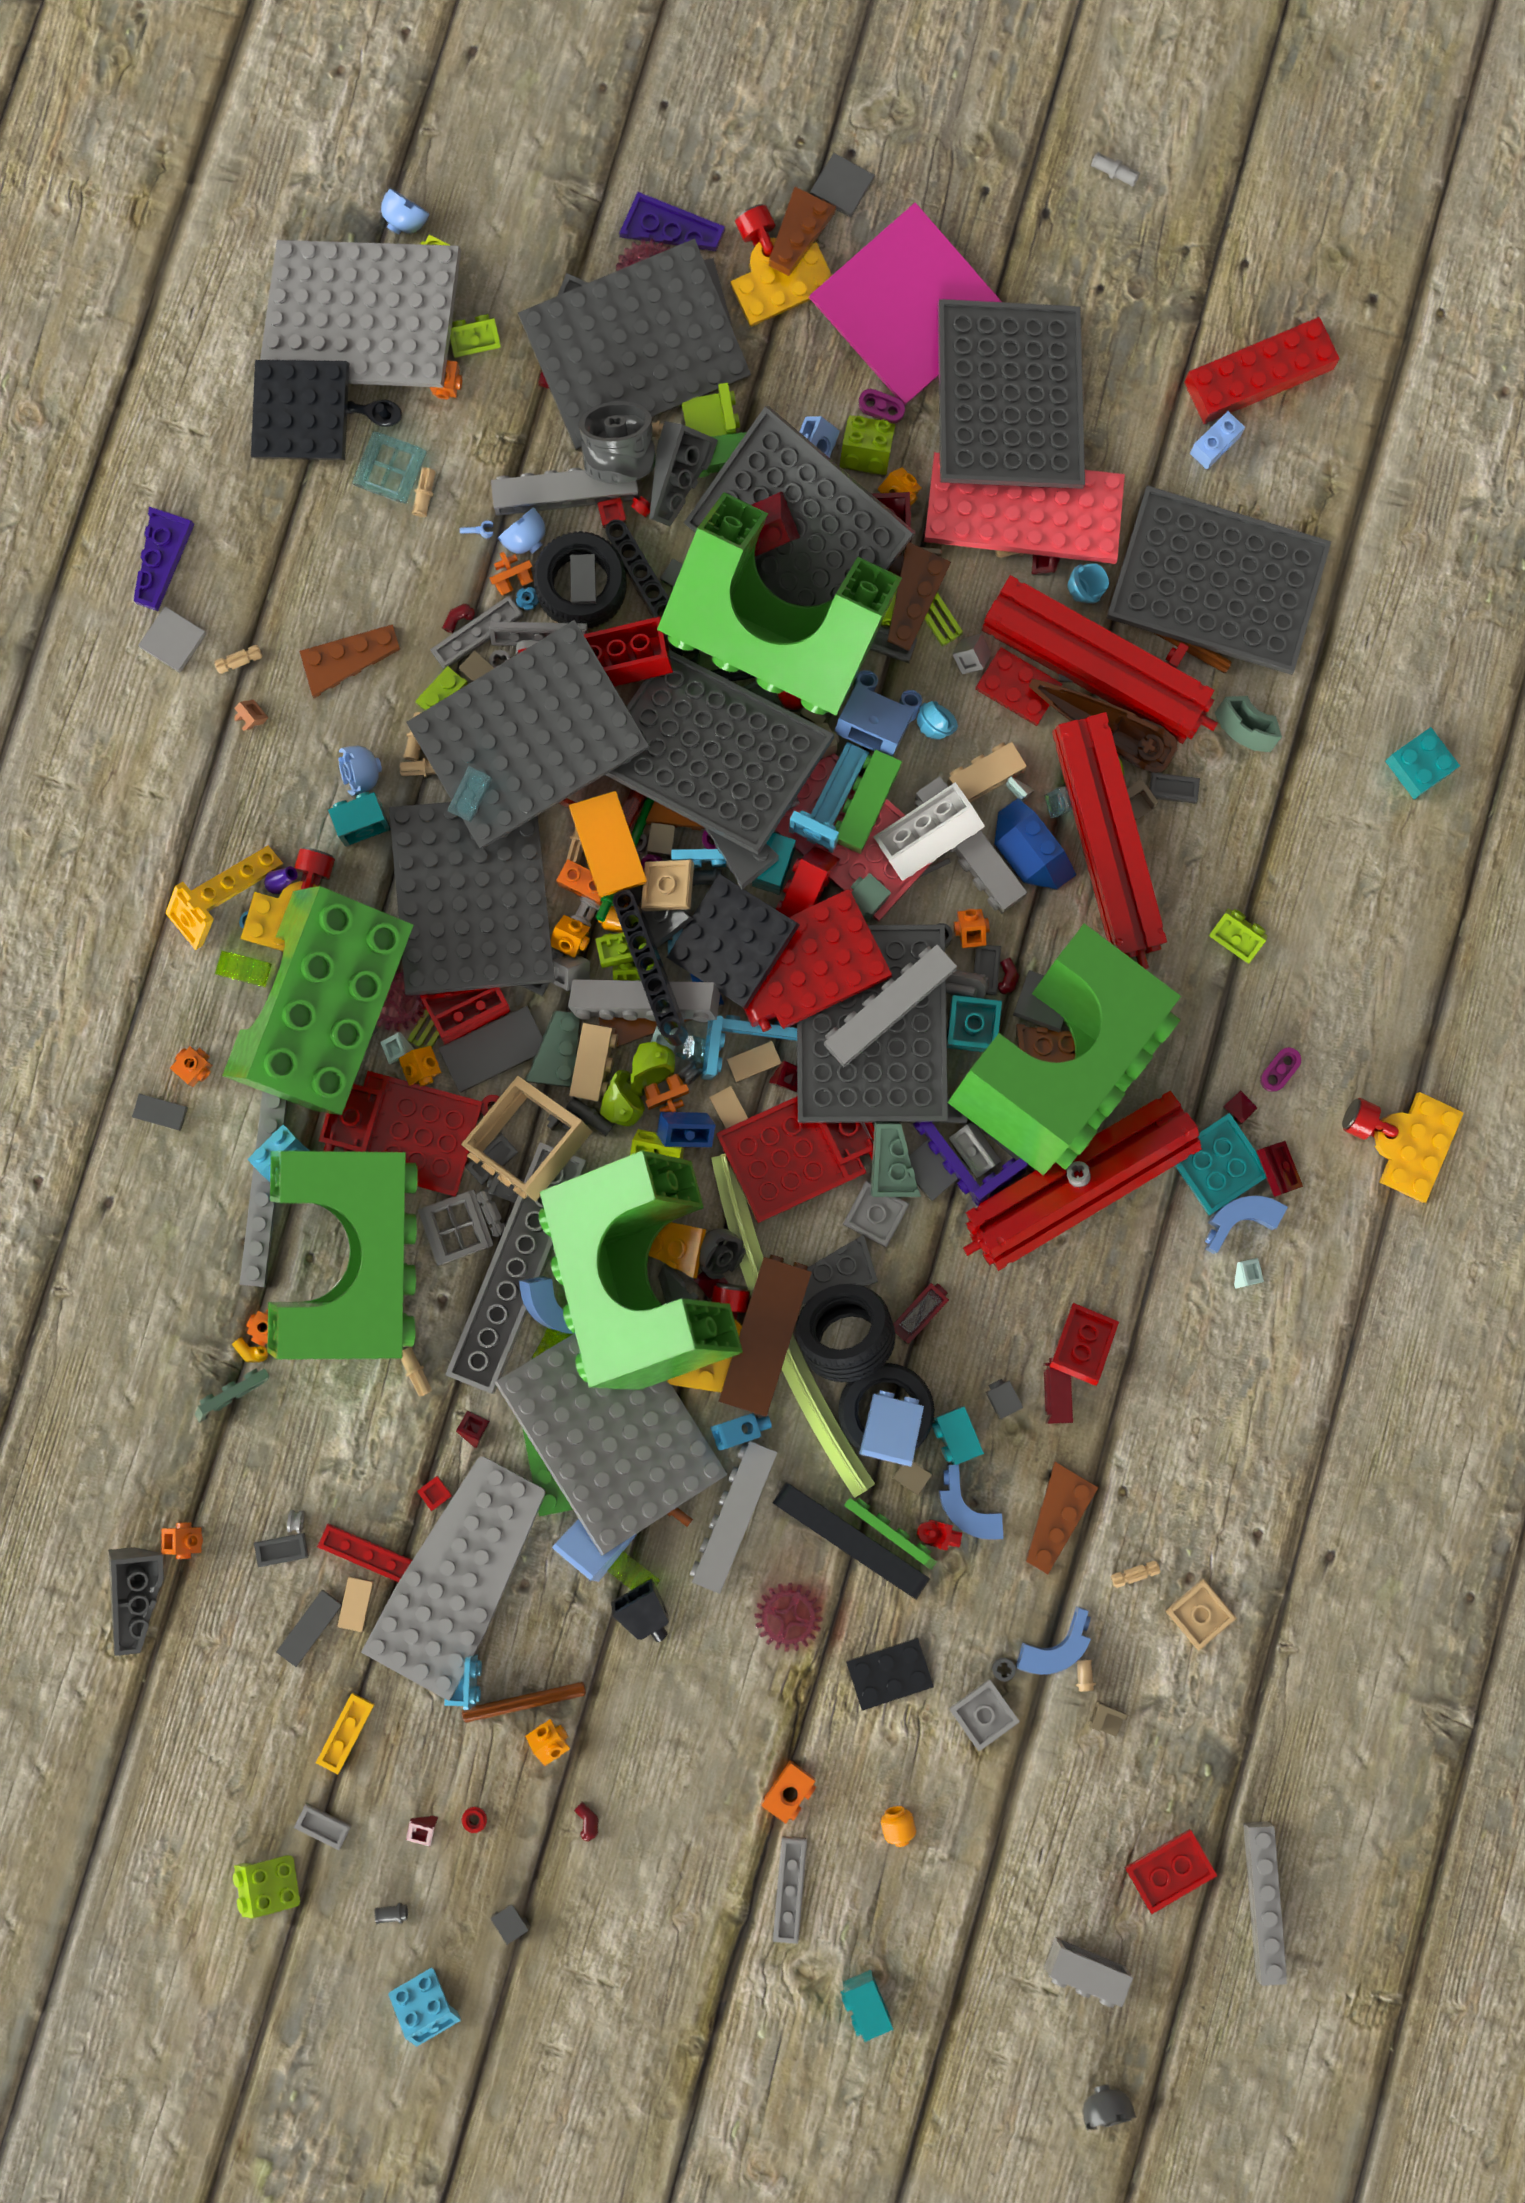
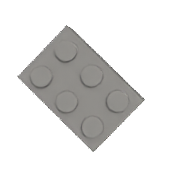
M1056 1937L1044 1965L1048 1976L1052 1978V1983L1066 1988V1985L1076 1988V1993L1090 1998V1995L1100 1998V2003L1114 2008L1115 2005L1123 2006L1133 1980V1976L1126 1966Z

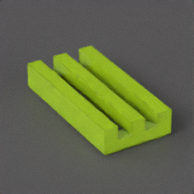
M937 592L930 610L948 637L946 639L943 637L929 613H927L925 621L943 647L963 635V631ZM934 602L937 603V605L939 606L940 610L942 611V613L944 614V616L946 617V619H947L948 622L950 623L951 627H952L953 630L955 631L954 634L952 633V631L950 630V628L948 627V625L946 624V622H945L944 619L942 618L941 614L939 613V611L937 610V608H936L935 605L933 604Z
M427 1010L424 1011L407 1039L419 1048L427 1046L433 1048L440 1036L436 1029L427 1046L423 1044L434 1026L431 1019L419 1040L415 1039L429 1017Z

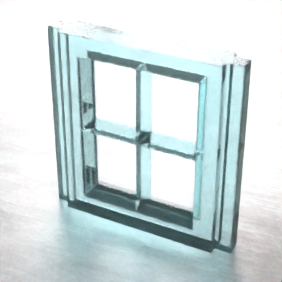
M373 431L352 484L406 504L427 451L418 446ZM382 444L395 448L389 464L376 460ZM399 450L412 454L405 471L393 466ZM374 464L386 469L380 485L368 481ZM391 471L403 475L397 491L384 487Z

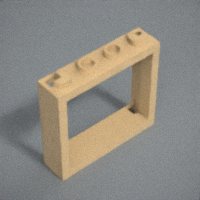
M517 1076L461 1145L470 1152L467 1157L478 1164L481 1161L483 1163L481 1167L492 1176L495 1172L499 1174L497 1179L507 1187L511 1184L515 1186L513 1191L520 1197L525 1199L528 1196L536 1202L541 1196L540 1191L545 1190L593 1131L582 1120ZM529 1098L570 1127V1129L529 1180L524 1183L484 1154L483 1151L523 1102Z

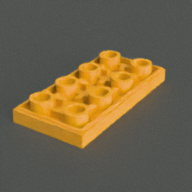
M616 791L570 804L569 810L599 898L617 893L620 890H627L646 884L647 880Z

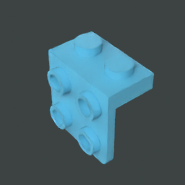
M282 1125L248 1158V1161L270 1182L271 1151L310 1150L286 1126Z
M478 1654L465 1658L464 1676L450 1701L445 1699L444 1706H463V1710H470L476 1706V1702H480L481 1687L477 1686V1676H481L482 1661L478 1660Z

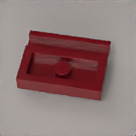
M1286 1141L1256 1150L1274 1197L1303 1187Z

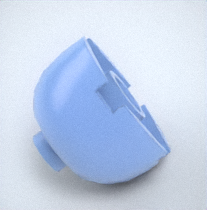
M391 188L386 192L381 203L382 216L388 222L387 228L398 235L401 231L408 234L419 231L425 225L430 215L414 202L412 203L405 196Z
M533 507L498 537V540L510 552L524 554L530 551L533 554L543 545L540 541L545 535L544 521Z
M349 746L339 749V752L343 753V757L338 758L341 777L344 785L349 782L352 789L347 790L351 796L370 791L376 785L379 772L382 771L379 758H375L371 751L362 746Z

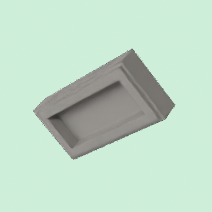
M306 1803L294 1828L340 1850L352 1825Z

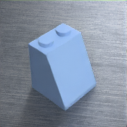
M880 1390L879 1395L873 1394L859 1454L911 1467L924 1406L918 1405V1399L904 1396V1401L894 1399L895 1394Z
M578 1519L552 1548L589 1580L599 1582L637 1534L601 1556Z

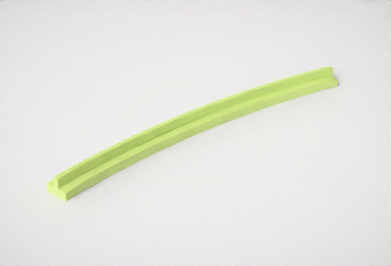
M721 1154L720 1156L711 1157L728 1229L743 1241L742 1247L745 1249V1254L740 1267L748 1290H750V1296H752L764 1257L753 1226L747 1200L726 1155ZM792 1334L782 1366V1372L824 1451L854 1498L875 1485L834 1418Z

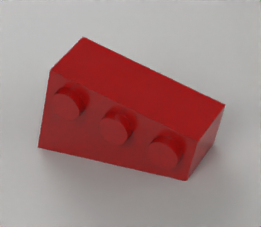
M815 846L802 858H798L792 869L795 872L792 880H788L783 890L786 893L784 901L780 900L776 910L787 917H791L820 903L819 899L824 887H827L830 879H828L830 873L838 865L840 858Z
M499 987L420 995L444 1045L511 1012Z

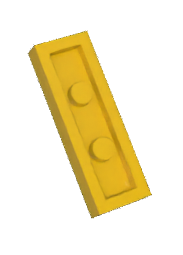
M355 1693L350 1695L316 1761L317 1764L336 1774L340 1773L375 1705L374 1703Z

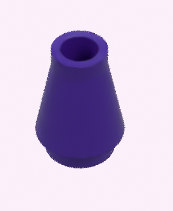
M292 866L271 871L264 880L265 888L272 894H281L283 889L297 879L298 873Z

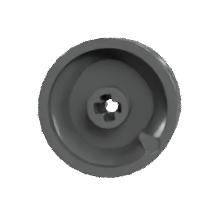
M615 401L597 405L582 415L579 420V430L583 438L581 443L584 469L591 478L604 483H627L638 480L653 470L656 455L655 446L651 440L653 433L652 418L650 412L645 407L633 402Z

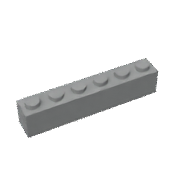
M571 468L568 472L559 473L558 471L550 470L540 475L524 473L520 477L513 478L510 476H499L495 480H491L496 516L526 513L533 507L536 511L598 505L597 502L621 497L622 502L633 501L634 497L639 499L637 480L619 484L604 483L591 478L581 468Z
M940 776L916 793V801L914 802L916 807H919L948 787ZM981 830L949 850L951 853L955 851L960 858L958 860L960 866L965 872L970 871L974 877L973 883L979 891H985L989 897L987 901L995 911L999 910L1003 914L1025 898L1028 893Z
M938 945L934 948L928 946L919 954L920 960L914 965L911 962L908 963L900 971L902 975L894 981L891 978L881 987L883 992L877 997L874 994L871 995L862 1004L864 1008L858 1013L853 1011L844 1019L846 1024L839 1030L835 1027L826 1034L825 1038L827 1040L824 1042V1046L843 1067L847 1066L956 971L957 966Z
M572 980L568 1007L577 1018L590 1019V1017H600L605 1020H612L614 1017L631 1021L637 1018H646L656 1021L641 981ZM670 982L683 1020L694 1019L698 1022L717 1020L720 992L714 982ZM662 985L657 986L654 992L660 990ZM670 1006L665 1007L662 1013L667 1012Z
M749 1441L748 1445H742L738 1458L742 1459L739 1468L733 1467L728 1481L732 1482L729 1492L724 1490L719 1501V1505L723 1506L720 1515L714 1514L709 1528L713 1529L710 1539L704 1538L699 1550L704 1553L700 1562H694L690 1575L694 1577L692 1583L716 1593H721L778 1452L752 1441Z
M1269 1821L1243 1823L1256 1980L1261 1986L1287 1984L1275 1828Z

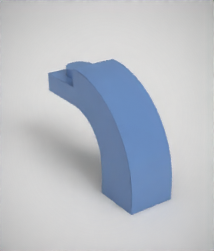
M1247 1196L1229 1202L1217 1210L1210 1218L1208 1223L1216 1227V1229H1211L1205 1239V1242L1208 1243L1205 1250L1213 1254L1218 1253L1230 1229L1241 1220H1252L1270 1230L1276 1229L1288 1207L1274 1199L1263 1196Z
M539 1276L519 1281L523 1303L529 1314L538 1323L553 1330L575 1334L567 1327L563 1316V1309L555 1299L552 1278Z
M948 1464L947 1470H943L944 1485H948V1490H939L940 1502L948 1518L959 1529L974 1537L981 1539H1003L1002 1513H978L971 1510L964 1503L961 1496L959 1464Z
M1076 1606L1066 1637L1054 1647L1040 1648L1023 1642L1015 1667L1029 1673L1042 1675L1063 1671L1076 1663L1086 1651L1091 1640L1089 1637L1082 1635L1083 1630L1087 1631L1091 1617L1087 1616L1089 1611Z

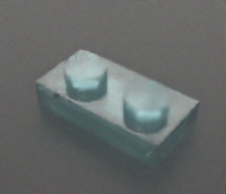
M468 766L447 811L471 823L492 777Z

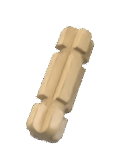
M258 645L249 647L247 651L243 649L226 656L227 659L220 658L214 662L219 674L229 671V668L235 669L248 664L252 659L253 661L261 659L262 653Z
M1151 1561L1146 1563L1145 1566L1142 1564L1124 1570V1573L1112 1574L1111 1580L1114 1587L1119 1588L1125 1586V1583L1131 1584L1148 1578V1575L1154 1576L1159 1574L1160 1567L1157 1561Z

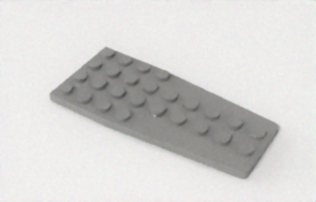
M479 1457L396 1585L361 1653L450 1701L464 1676L465 1658L475 1655L490 1626L546 1495L545 1489L487 1457Z

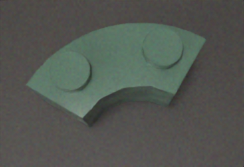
M1248 696L1225 697L1215 711L1221 728L1236 742L1253 751L1271 752L1282 738L1276 716L1267 715L1259 711L1252 705Z
M870 873L864 879L859 877L851 886L853 889L851 893L866 923L883 906L891 894Z

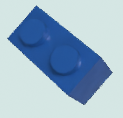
M660 1112L657 1136L665 1147H712L716 1124L708 1113Z

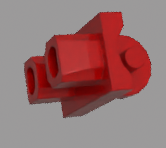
M929 1519V1521L919 1525L917 1536L926 1545L948 1551L949 1545L960 1547L962 1532L952 1530L953 1525Z

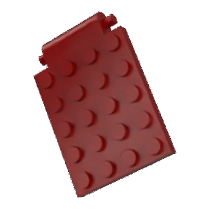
M850 889L788 917L800 926L748 1008L743 1009L752 1027L760 1025L762 1031L766 1032L772 1028L768 1020L777 1017L781 1027L785 1029L893 977Z
M367 1071L363 1086L353 1084L342 1115L326 1113L318 1141L325 1144L323 1151L334 1152V1148L339 1147L345 1149L344 1152H405V1163H416L417 1187L456 1197L467 1164V1155L470 1153L461 1144L477 1126L483 1102L427 1086L420 1087L419 1084L409 1086L405 1080Z
M798 1096L716 1133L717 1139L757 1223H761L866 1174L867 1172L860 1157L869 1154L871 1159H873L872 1140L874 1141V1123H865L869 1134L866 1133L867 1131L864 1130L861 1123H798Z

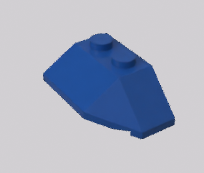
M1017 798L998 812L994 845L1023 883L1057 890L1076 876L1065 850L1035 811Z

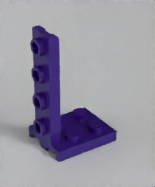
M932 1122L913 1123L917 1132L920 1135L925 1134L930 1140L927 1144L935 1155L940 1153L945 1160L942 1165L950 1175L953 1173L959 1179L957 1185L965 1195L967 1193L971 1195L977 1207L980 1203L999 1193L1026 1173L1028 1164L1021 1158L1017 1161L1015 1158H1012L1002 1166L1003 1169L999 1174L996 1175L993 1172L982 1180L983 1184L980 1187Z

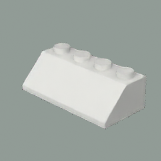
M955 782L873 837L903 881L914 875L924 866L934 862L947 851L955 848L968 837L975 835L985 826Z

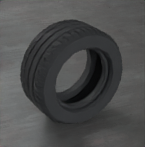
M583 531L562 534L561 537H556V539H553L551 543L549 542L543 548L535 563L533 580L537 598L544 612L558 623H570L575 620L576 623H587V628L592 629L600 624L603 625L604 622H608L610 618H613L614 614L616 615L623 604L627 589L623 560L618 550L608 540L600 537V535L589 532L583 533ZM595 554V562L606 572V585L603 591L596 597V604L572 605L571 601L562 598L555 590L554 579L559 569L567 562H570V555Z
M839 1284L818 1292L802 1308L796 1323L797 1340L808 1366L819 1376L834 1382H854L876 1373L890 1358L895 1345L896 1333L887 1305L876 1292L861 1285ZM858 1317L871 1323L867 1336L851 1348L839 1350L829 1348L821 1343L825 1330L839 1319Z
M885 1363L876 1373L862 1380L846 1384L839 1400V1421L845 1436L859 1451L865 1431L858 1415L859 1402L864 1392L873 1385L882 1382L894 1383L902 1387L911 1398L919 1400L918 1405L924 1406L915 1449L929 1435L934 1422V1401L930 1389L914 1371L899 1364Z

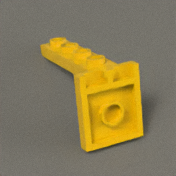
M268 845L193 890H190L184 882H181L175 886L165 913L193 948L197 950L204 945L214 920L209 911L266 878L269 872L279 870L283 866V862Z

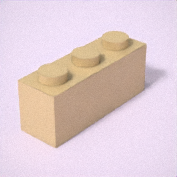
M1003 742L992 749L993 753L985 757L982 754L971 761L972 765L964 769L961 766L950 773L951 777H949L947 784L950 786L956 782L971 803L1005 784L1010 777L1015 778L1024 773L1027 766L1013 742L1007 745Z
M583 1023L569 1096L602 1101L604 1093L609 1087V1083L606 1082L607 1072L611 1073L614 1059L610 1058L612 1048H616L618 1034H615L616 1028Z

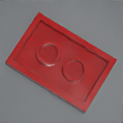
M1000 647L975 690L1038 726L1050 705L1029 687L1032 679L1061 687L1063 684Z
M1073 1303L1049 1367L1097 1386L1119 1321Z
M1191 1829L1124 1867L1151 1915L1217 1876Z

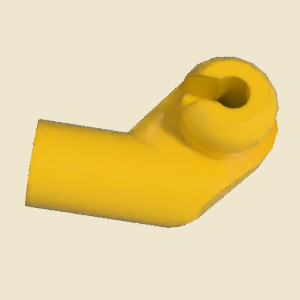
M242 1337L232 1343V1346L245 1362L260 1363L268 1357L265 1346L249 1347Z

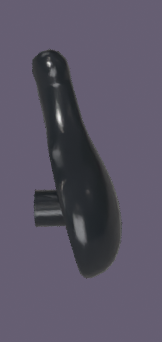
M352 400L348 401V414H363L378 426H394L402 419V410L396 403L390 400H376L366 405L356 404Z

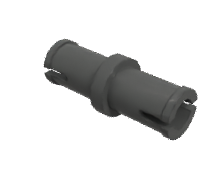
M573 1097L565 1108L582 1119L586 1125L589 1124L604 1134V1136H607L614 1126V1123H611L597 1113L596 1108L593 1107L591 1109L576 1097Z

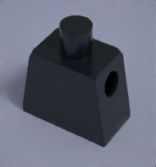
M652 1578L611 1602L613 1617L637 1640H642L649 1635L652 1636L655 1642H660L666 1638L668 1632L664 1627L669 1623L668 1612Z

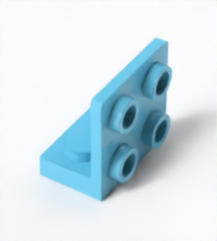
M433 1968L419 1974L388 1994L405 2039L416 2047L461 2021L458 2011L448 2004Z

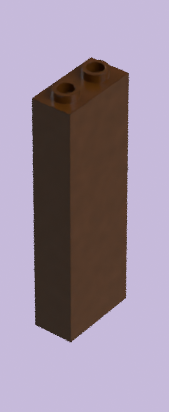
M770 1254L769 1258H763L739 1334L743 1353L732 1357L718 1401L767 1417L812 1273L807 1270V1265L794 1262L793 1266L783 1263L784 1258Z

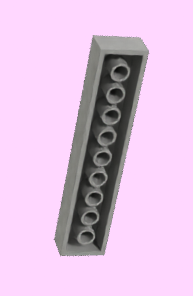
M541 1142L539 1143L524 1183L529 1180L554 1149L553 1147ZM573 1155L546 1189L583 1175L588 1162ZM518 1195L445 1374L448 1377L491 1394L496 1392L497 1386L495 1382L502 1377L528 1313L521 1297L519 1281L543 1276L554 1248L551 1237L544 1232L539 1221V1211L544 1208L541 1196L535 1202L528 1196L523 1199Z

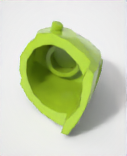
M656 1042L639 1044L632 1062V1092L638 1096H643L644 1087L653 1083L659 1084L665 1081L666 1078L674 1075L675 1054L672 1049Z
M618 1070L604 1093L600 1114L611 1123L631 1127L641 1118L645 1106L641 1097L632 1092L631 1082L629 1081L631 1073L625 1070Z

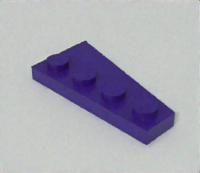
M637 192L619 232V237L674 246L695 238L699 249L716 252L724 235L725 226Z
M149 507V523L145 528L144 534L146 537L145 547L142 549L140 558L142 565L141 570L138 571L133 601L138 605L158 611L195 524L189 519Z

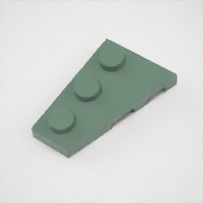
M553 1012L538 1053L535 1054L532 1067L525 1078L526 1082L571 1088L577 1055L580 1018H577L570 1012Z
M875 1122L870 1194L872 1197H921L910 1162L902 1125L899 1122Z
M257 1368L243 1376L245 1380L238 1384L233 1381L221 1388L223 1392L215 1397L213 1394H210L199 1401L201 1405L197 1407L194 1414L199 1423L207 1419L206 1415L212 1410L220 1411L232 1402L231 1399L235 1397L237 1399L241 1398L267 1382L270 1376L265 1368L259 1372Z

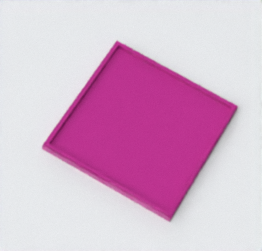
M916 202L809 296L810 300L895 397L904 403V406L939 376V299L1002 302Z

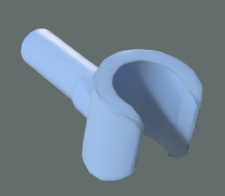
M487 520L481 526L460 527V533L481 534L482 537L488 539L492 537L493 532H486L483 528L493 527V522Z

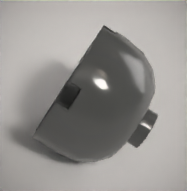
M723 1228L706 1232L699 1256V1267L702 1272L712 1279L725 1277L723 1273L728 1270L733 1272L742 1262L745 1254V1249L742 1247L743 1241L733 1232Z
M1109 2085L1094 2088L1095 2093L1087 2097L1082 2110L1087 2131L1096 2130L1099 2125L1101 2127H1110L1136 2118L1130 2098L1119 2089H1110Z

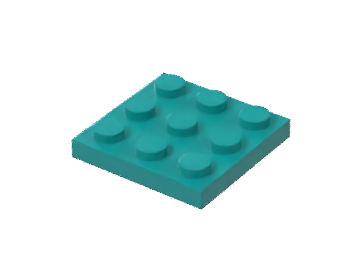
M1230 1113L1199 1133L1198 1138L1202 1150L1194 1155L1190 1154L1187 1159L1175 1165L1208 1216L1267 1178L1257 1152Z

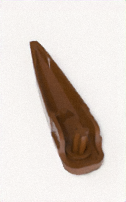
M1032 679L1029 685L1035 693L1069 721L1081 720L1107 712L1108 725L1112 731L1117 754L1122 755L1123 759L1140 769L1162 773L1168 768L1178 750L1176 738L1164 727L1145 718L1141 719L1130 711L1089 695L1041 680Z

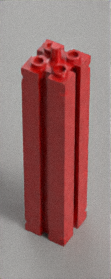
M1011 575L986 614L981 631L988 635H993L1000 642L1055 673L1072 680L1073 683L1108 703L1130 711L1141 719L1145 718L1164 727L1181 744H1184L1187 738L1192 740L1200 725L1212 731L1218 725V722L1206 716L1215 701L1211 698L1215 691L1207 685H1202L1200 681L1026 583L1019 582V579Z
M1107 712L1081 720L1077 719L1058 724L1056 729L1052 731V735L1056 742L1058 758L1106 939L1130 958L1136 956L1138 964L1148 969L1146 954L1161 950V945L1167 943V938L1163 932V923L1111 728L1108 725Z
M1171 1090L1168 1091L1160 1099L1151 1101L1096 1134L1082 1153L1077 1155L1073 1162L1080 1161L1089 1167L1091 1178L1085 1186L1075 1187L1071 1185L1068 1180L1067 1169H1063L1055 1162L1044 1175L1036 1170L980 1203L977 1208L967 1211L968 1222L965 1224L971 1233L969 1235L973 1242L962 1248L966 1256H969L982 1249V1255L989 1266L994 1264L996 1269L1000 1271L1008 1263L1015 1262L1184 1161L1190 1154L1194 1155L1202 1150L1198 1138V1126L1189 1114L1184 1112L1180 1102ZM1074 1172L1075 1178H1077V1176L1081 1178L1083 1176V1172Z

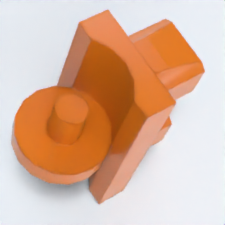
M504 551L499 553L502 560L494 563L496 571L503 567L506 570L489 577L491 584H495L501 595L513 591L508 579L513 575L517 574L521 586L534 581L530 569L532 567L530 560L511 567L510 564L518 561L516 554L506 557Z
M678 1074L666 1078L670 1091L660 1093L657 1083L644 1087L647 1098L645 1102L649 1110L665 1103L668 1105L659 1108L660 1112H676V1109L684 1106L682 1099L672 1102V1100L689 1094L687 1084H683Z

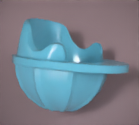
M1097 563L1079 564L1073 569L1067 588L1075 601L1094 604L1100 601L1101 596L1109 588V578L1104 568Z
M937 701L923 703L920 706L917 724L921 733L926 737L935 740L952 735L957 730L958 724L953 714L945 707L938 705Z

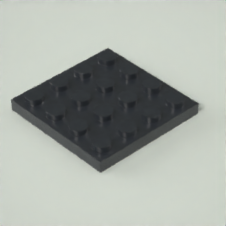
M255 360L251 457L254 459L345 460L350 363L347 361Z
M719 874L693 914L692 918L694 920L686 925L666 958L703 982H714L720 993L747 1009L800 925Z

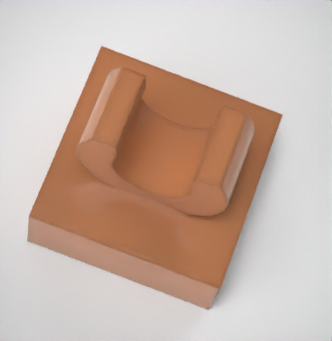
M254 700L239 702L234 708L238 712L234 717L235 721L243 719L246 722L242 728L243 730H250L256 725H262L268 719L267 715Z

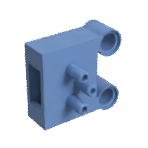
M868 670L860 671L857 674L852 694L838 719L835 732L837 735L873 751L876 749L893 757L909 723L914 721L918 715L922 704V696L914 690H907L902 693L900 701L897 703L875 693L878 683L875 673Z

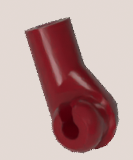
M464 603L451 609L442 629L448 633H453L458 621L462 618L471 620L475 615V610L469 604Z
M1010 957L1000 962L1005 973L1003 982L998 983V990L1002 994L1013 992L1019 980V974Z
M582 1801L574 1809V1812L583 1820V1830L580 1832V1836L584 1841L588 1842L595 1839L598 1834L599 1819Z

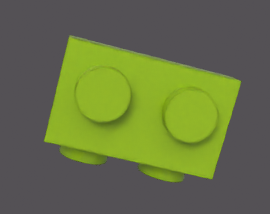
M728 383L718 384L719 393L699 396L683 402L682 409L685 426L710 437L736 433V429L740 428L738 413L733 414L732 406L736 405L734 390L729 391Z
M849 416L839 467L887 475L895 424H890L886 420L870 419L863 416Z
M291 1855L255 1864L241 1863L234 1865L233 1882L235 1887L238 1888L239 1898L237 1899V1907L242 1917L254 1919L294 1908L300 1904L294 1859Z

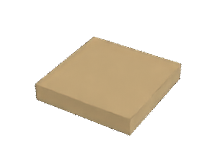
M692 860L645 862L644 874L647 883L643 884L641 909L643 911L690 909L694 862Z
M1201 1579L1165 1610L1198 1651L1237 1619L1204 1579Z

